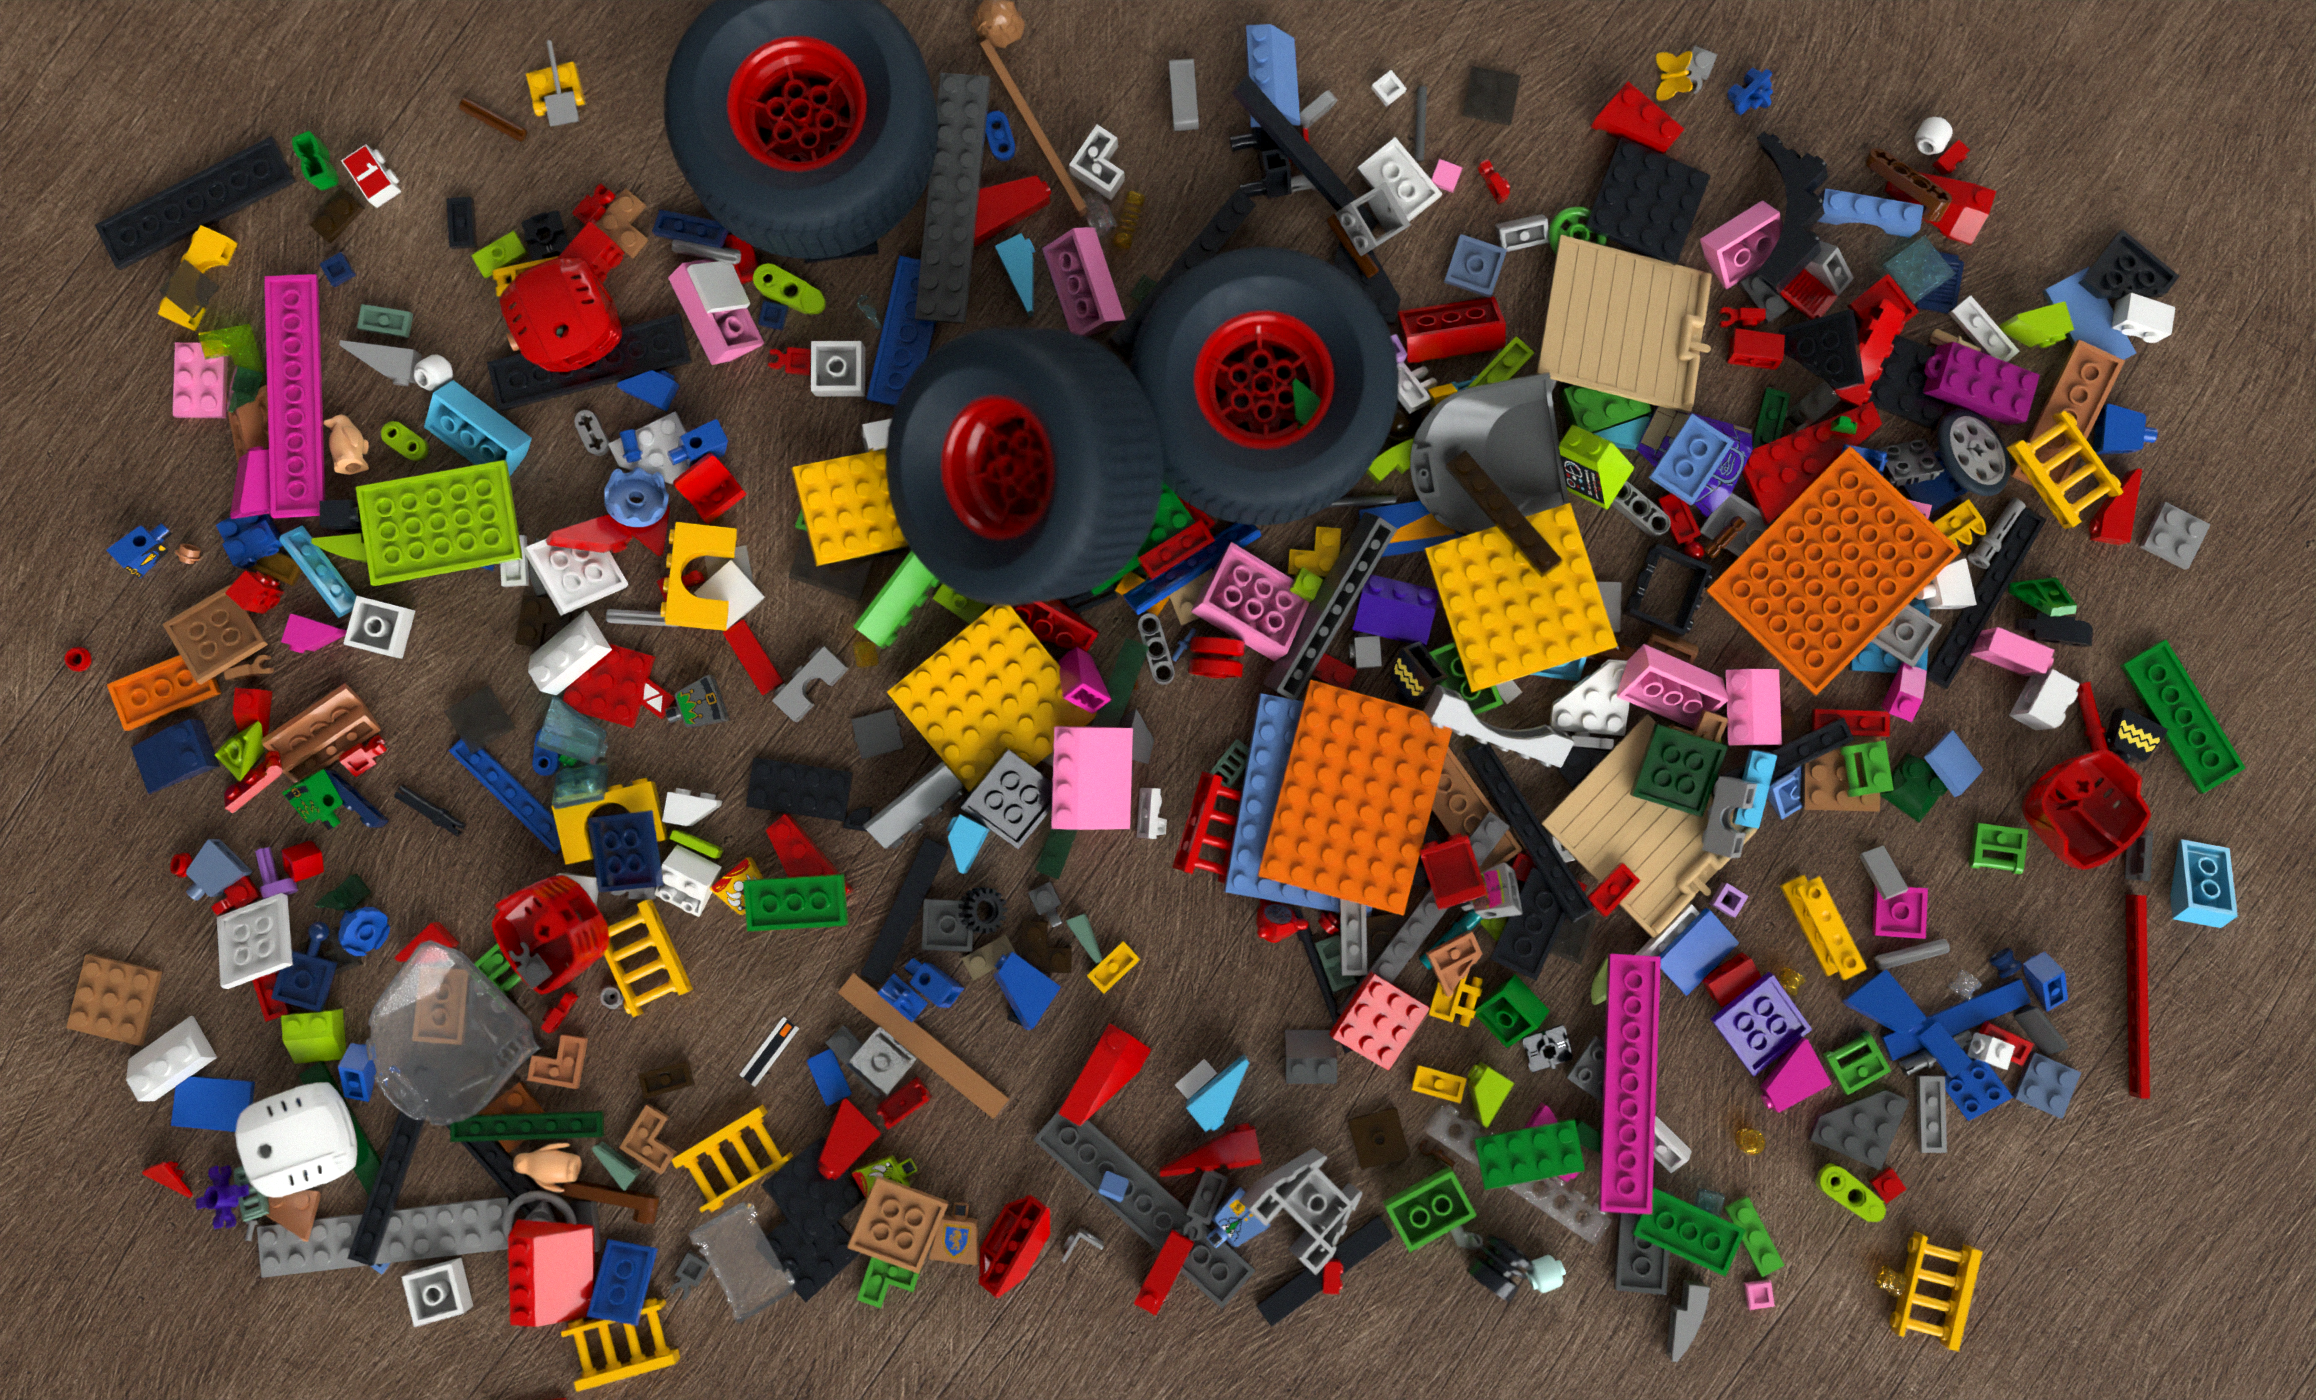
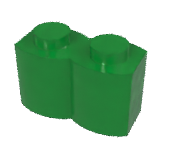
M310 131L294 136L292 138V146L295 154L301 159V169L305 178L321 191L338 185V174L334 166L329 163L330 155L326 145Z

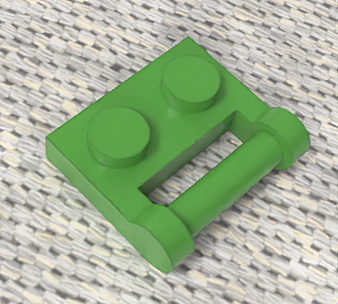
M1886 741L1840 747V753L1844 755L1849 789H1847L1848 797L1894 790ZM1859 752L1864 787L1859 786L1854 753Z
M1975 823L1972 851L1968 862L1969 867L1978 869L1981 866L2010 870L2013 874H2022L2025 864L2028 830ZM1983 849L2014 853V859L2011 861L1982 857Z
M498 943L471 966L498 998L504 999L509 994L508 991L522 980L516 972L502 984L496 980L511 967Z
M1867 1030L1860 1033V1037L1835 1051H1827L1822 1054L1846 1095L1891 1072L1875 1040ZM1865 1045L1867 1046L1869 1052L1840 1067L1837 1062L1838 1060Z

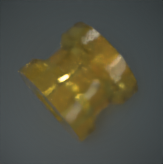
M1784 966L1783 974L1777 981L1785 992L1796 997L1799 993L1798 988L1800 985H1804L1807 980L1797 972Z
M1751 1127L1741 1128L1735 1136L1736 1146L1749 1155L1760 1154L1765 1147L1764 1136Z
M1884 1265L1876 1276L1875 1287L1880 1290L1886 1289L1890 1295L1898 1297L1906 1285L1907 1276L1902 1272L1896 1273L1892 1267Z

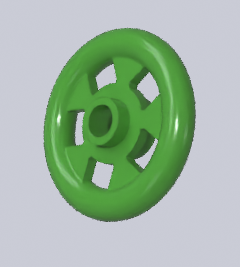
M1570 207L1555 216L1549 228V242L1555 254H1557L1558 241L1561 235L1574 238L1573 234L1578 233L1580 240L1589 242L1590 233L1594 232L1585 228V225L1578 223L1579 217L1587 219L1591 211L1590 209ZM1565 220L1571 224L1566 231L1560 227ZM1597 234L1595 244L1605 246L1607 238Z

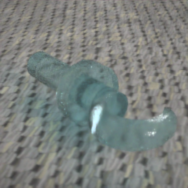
M861 296L857 300L858 308L865 310V317L871 319L876 329L881 328V324L875 316L877 311L875 308H871L870 305L861 306V301L868 299L867 296Z

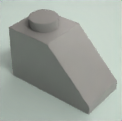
M1819 241L1821 252L1805 269L1835 295L1839 296L1853 280V276L1839 248Z

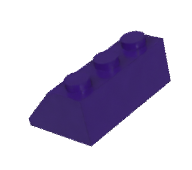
M1371 574L1359 593L1353 630L1411 644L1420 641L1426 647L1436 610L1438 590Z

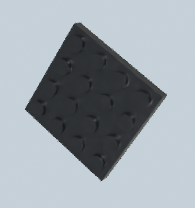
M1620 137L1585 223V228L1652 258L1676 265L1711 175Z

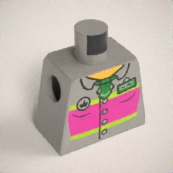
M1503 862L1482 872L1481 876L1488 895L1461 903L1464 911L1474 908L1475 913L1483 919L1523 914L1515 870Z

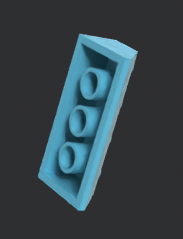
M454 380L433 392L424 428L474 465L505 460L510 477L527 455L532 438Z

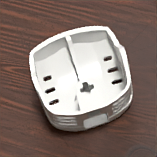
M328 1082L306 1084L250 1105L239 1116L236 1140L242 1164L251 1184L265 1196L282 1197L320 1184H326L346 1174L356 1165L357 1141L352 1119L343 1099ZM297 1098H299L302 1103L301 1107H299L296 1101ZM282 1101H285L287 1111L284 1110ZM268 1106L271 1107L273 1116L270 1115ZM318 1165L322 1167V1174L319 1173ZM304 1170L308 1173L309 1181L305 1179ZM290 1175L293 1176L295 1185L291 1184Z

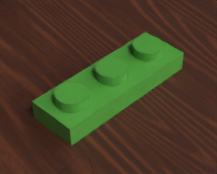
M1744 1196L1724 1207L1731 1222L1746 1230L1741 1241L1761 1277L1785 1266L1749 1197Z

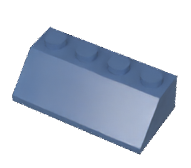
M1271 24L1246 25L1247 75L1292 125H1300L1294 38ZM1250 115L1251 127H1261Z

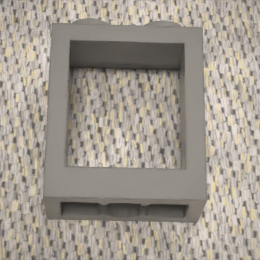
M1386 182L1335 213L1360 257L1411 225ZM1365 202H1368L1386 234L1376 240L1357 210V207Z

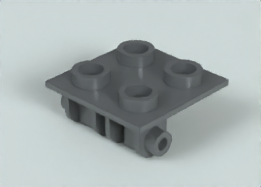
M1925 439L1876 448L1878 451L1887 452L1886 459H1888V462L1885 463V466L1891 475L1887 477V481L1894 488L1906 485V482L1910 485L1914 481L1920 483L1921 481L1934 480L1940 475V472H1944L1943 467Z
M1594 1036L1589 1041L1590 1043L1584 1052L1581 1053L1580 1058L1577 1059L1572 1070L1568 1072L1569 1074L1566 1078L1603 1102L1605 1043Z

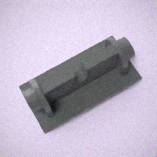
M2143 830L2141 835L2126 849L2124 879L2150 881L2153 831Z

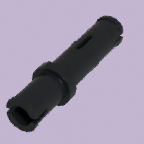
M402 784L398 788L404 795L397 791L395 792L394 798L432 820L434 825L443 827L454 834V836L458 837L462 833L456 826L463 830L465 829V822L449 814V811L445 808H440L423 798L406 785Z

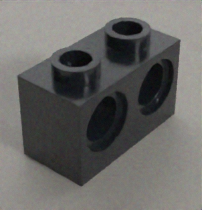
M351 500L319 501L320 526L336 532H362L358 503Z

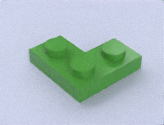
M871 1257L857 1300L881 1308L889 1284L913 1292L919 1274Z

